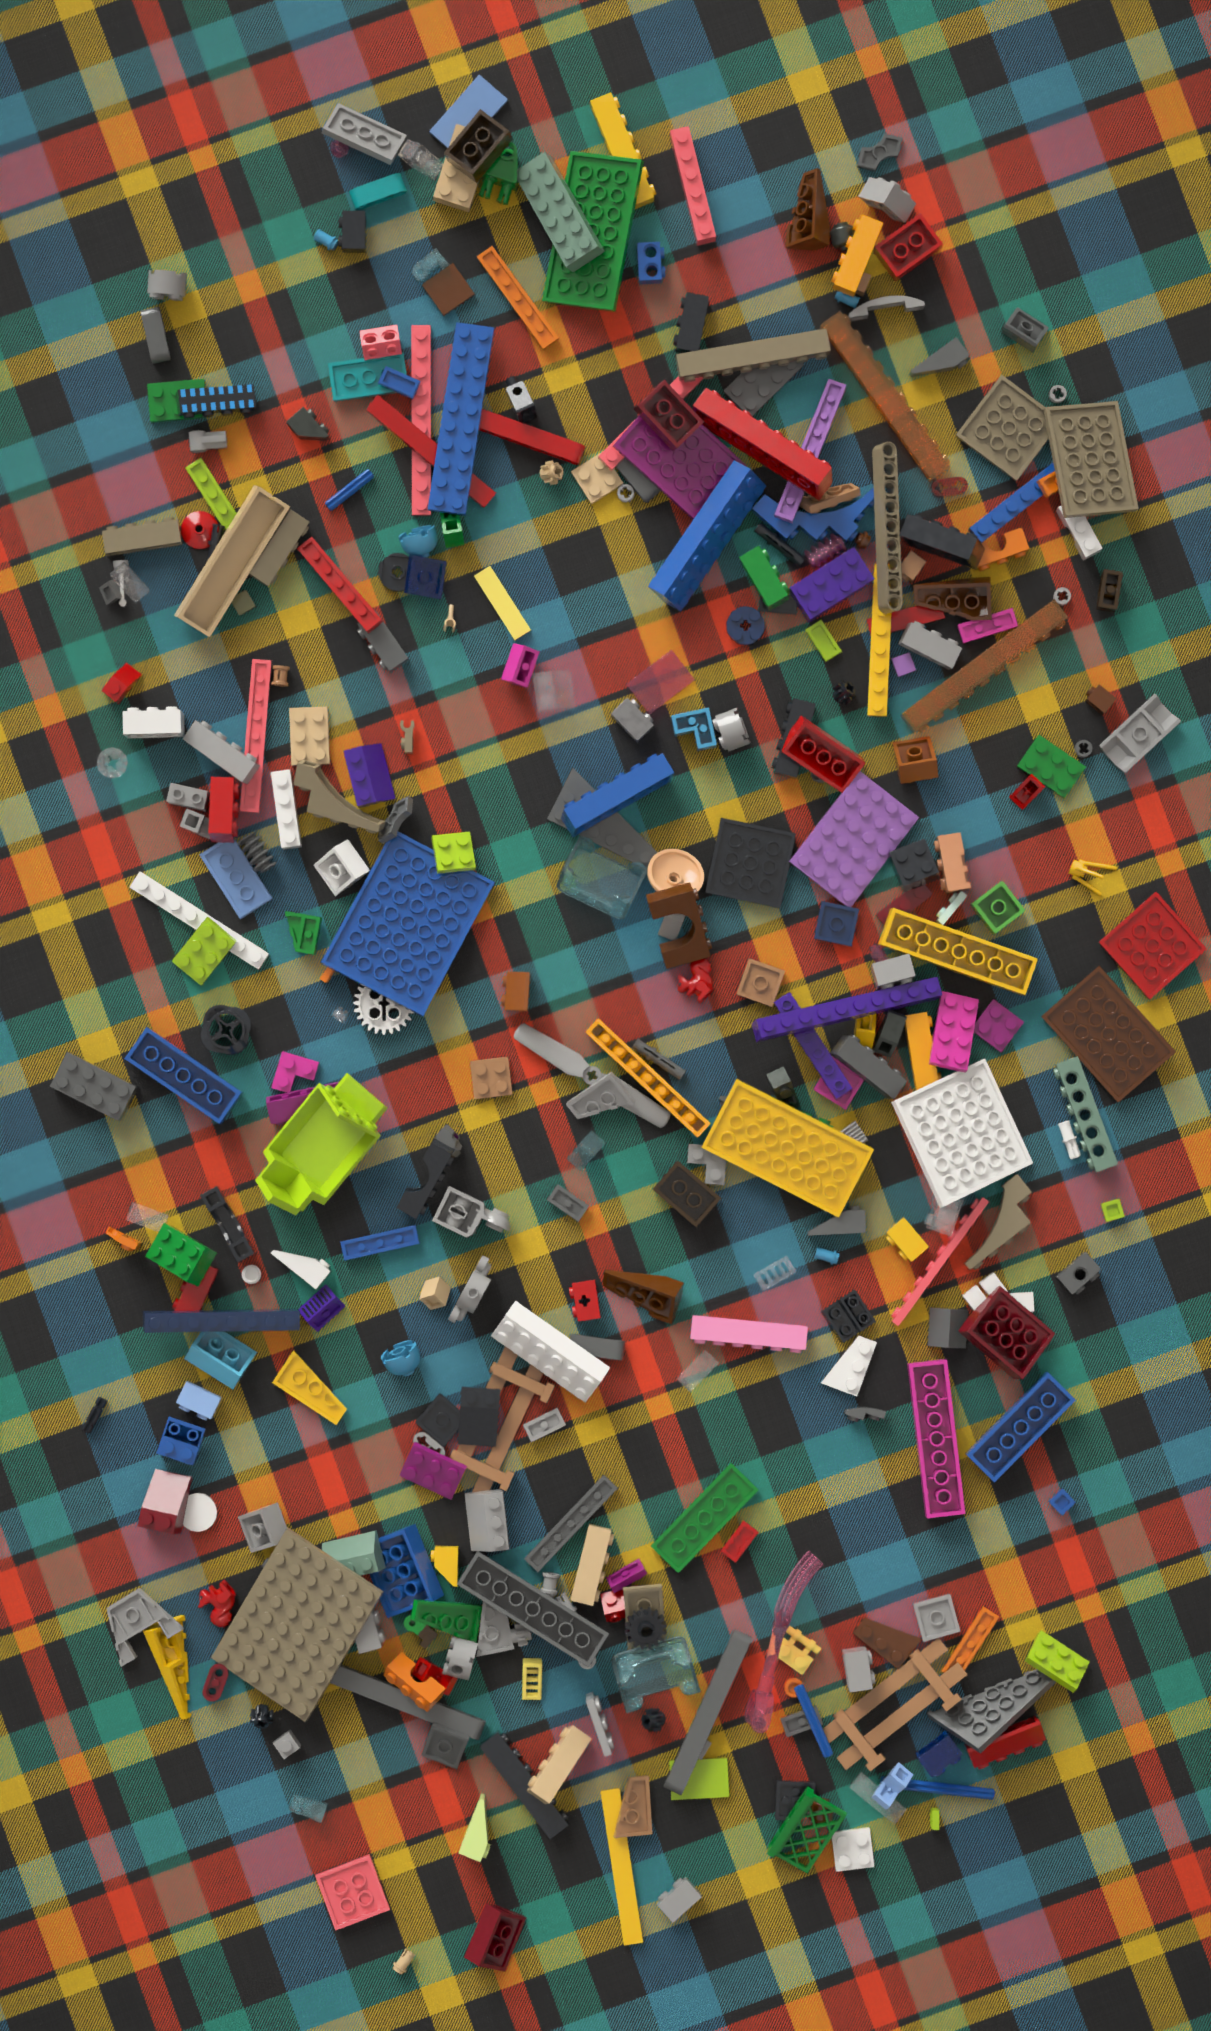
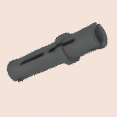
M639 1038L632 1046V1049L645 1056L647 1061H652L678 1080L681 1079L686 1071L657 1052L655 1047L651 1048Z

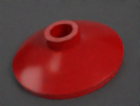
M193 512L182 522V538L192 548H208L210 546L208 540H211L212 525L218 523L207 512ZM202 526L203 530L201 532H197L196 527Z

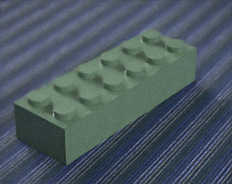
M544 151L517 170V181L566 268L575 272L605 252L556 163L549 154Z

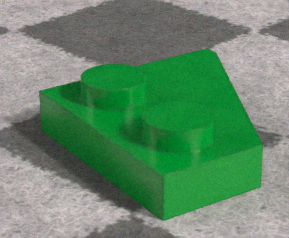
M285 911L295 952L316 955L322 917Z

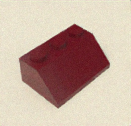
M486 1903L464 1958L479 1967L505 1972L527 1917L501 1906Z

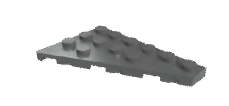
M1037 1669L1024 1673L1025 1676L1015 1680L1010 1678L993 1687L985 1688L984 1692L972 1696L970 1694L962 1697V1700L948 1711L944 1708L934 1712L929 1710L927 1716L981 1753L1043 1696L1056 1681Z

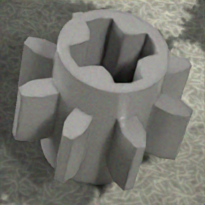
M515 1623V1628L510 1629L512 1642L518 1643L519 1647L528 1645L527 1640H532L531 1631L521 1624Z

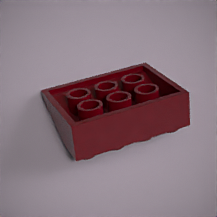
M998 1286L969 1315L958 1330L959 1333L1013 1379L1025 1378L1055 1335L1050 1328L1001 1286Z

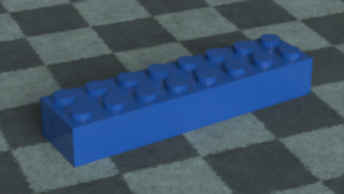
M735 460L732 462L648 585L664 603L680 612L766 487L750 468Z

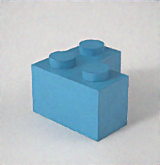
M709 707L671 715L675 737L694 733L697 751L717 746Z

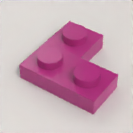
M282 1051L271 1088L283 1092H291L296 1075L314 1080L319 1062Z

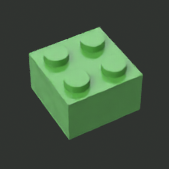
M1003 880L970 904L992 935L1026 911Z

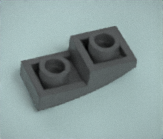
M855 1407L845 1409L844 1414L848 1415L847 1419L858 1422L859 1419L864 1420L866 1413L868 1418L879 1421V1418L884 1419L886 1411L871 1407Z

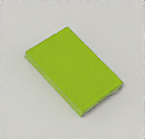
M727 1757L698 1759L682 1795L671 1791V1800L729 1797ZM669 1760L670 1770L675 1760Z

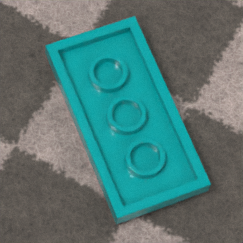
M404 353L369 360L360 358L328 363L333 401L338 402L397 393L378 385L385 366L407 375Z

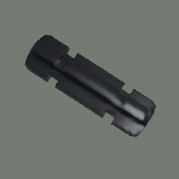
M102 1397L97 1398L96 1405L92 1407L86 1419L87 1422H84L82 1426L84 1432H92L93 1425L97 1423L103 1411L102 1408H105L107 1404L106 1399Z

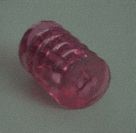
M830 534V540L825 537L823 539L824 544L818 542V549L815 546H811V552L808 550L804 551V555L814 571L815 566L819 569L822 567L821 562L827 564V558L834 560V554L840 556V550L847 551L844 542L838 534L837 536Z

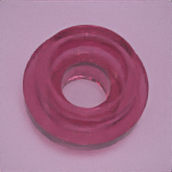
M333 140L330 144V150L333 156L341 158L347 155L349 146L340 141Z

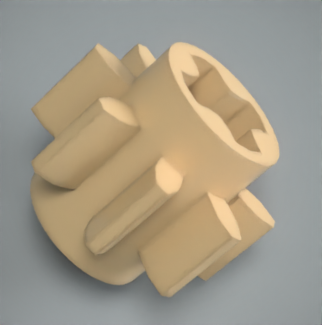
M551 460L541 466L540 477L544 483L554 485L558 484V480H562L563 468L559 465V462L554 463Z

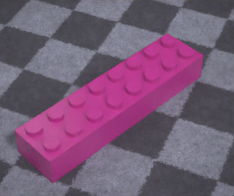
M947 1359L907 1363L925 1517L935 1518L965 1514Z

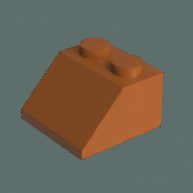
M930 736L892 742L897 773L901 784L938 777L937 758Z
M507 972V976H503L502 987H506V995H502L501 1006H505V1011L528 1012L530 972Z

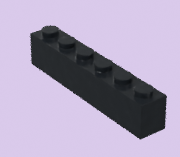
M498 1730L480 1744V1748L549 1839H551L569 1825L567 1821L569 1817L563 1809L559 1810L556 1804L558 1802L555 1798L552 1799L550 1804H544L527 1792L529 1788L527 1784L533 1777L532 1773L534 1771L528 1763L524 1764L520 1759L522 1755L516 1747L513 1749L510 1746V1739L506 1733H500Z

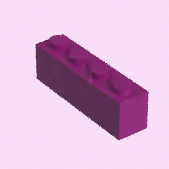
M339 1082L325 1084V1086L330 1085L335 1088ZM315 1087L266 1097L271 1124L283 1125L287 1123Z

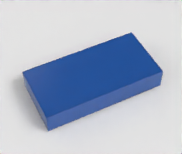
M385 366L378 385L413 400L421 381Z

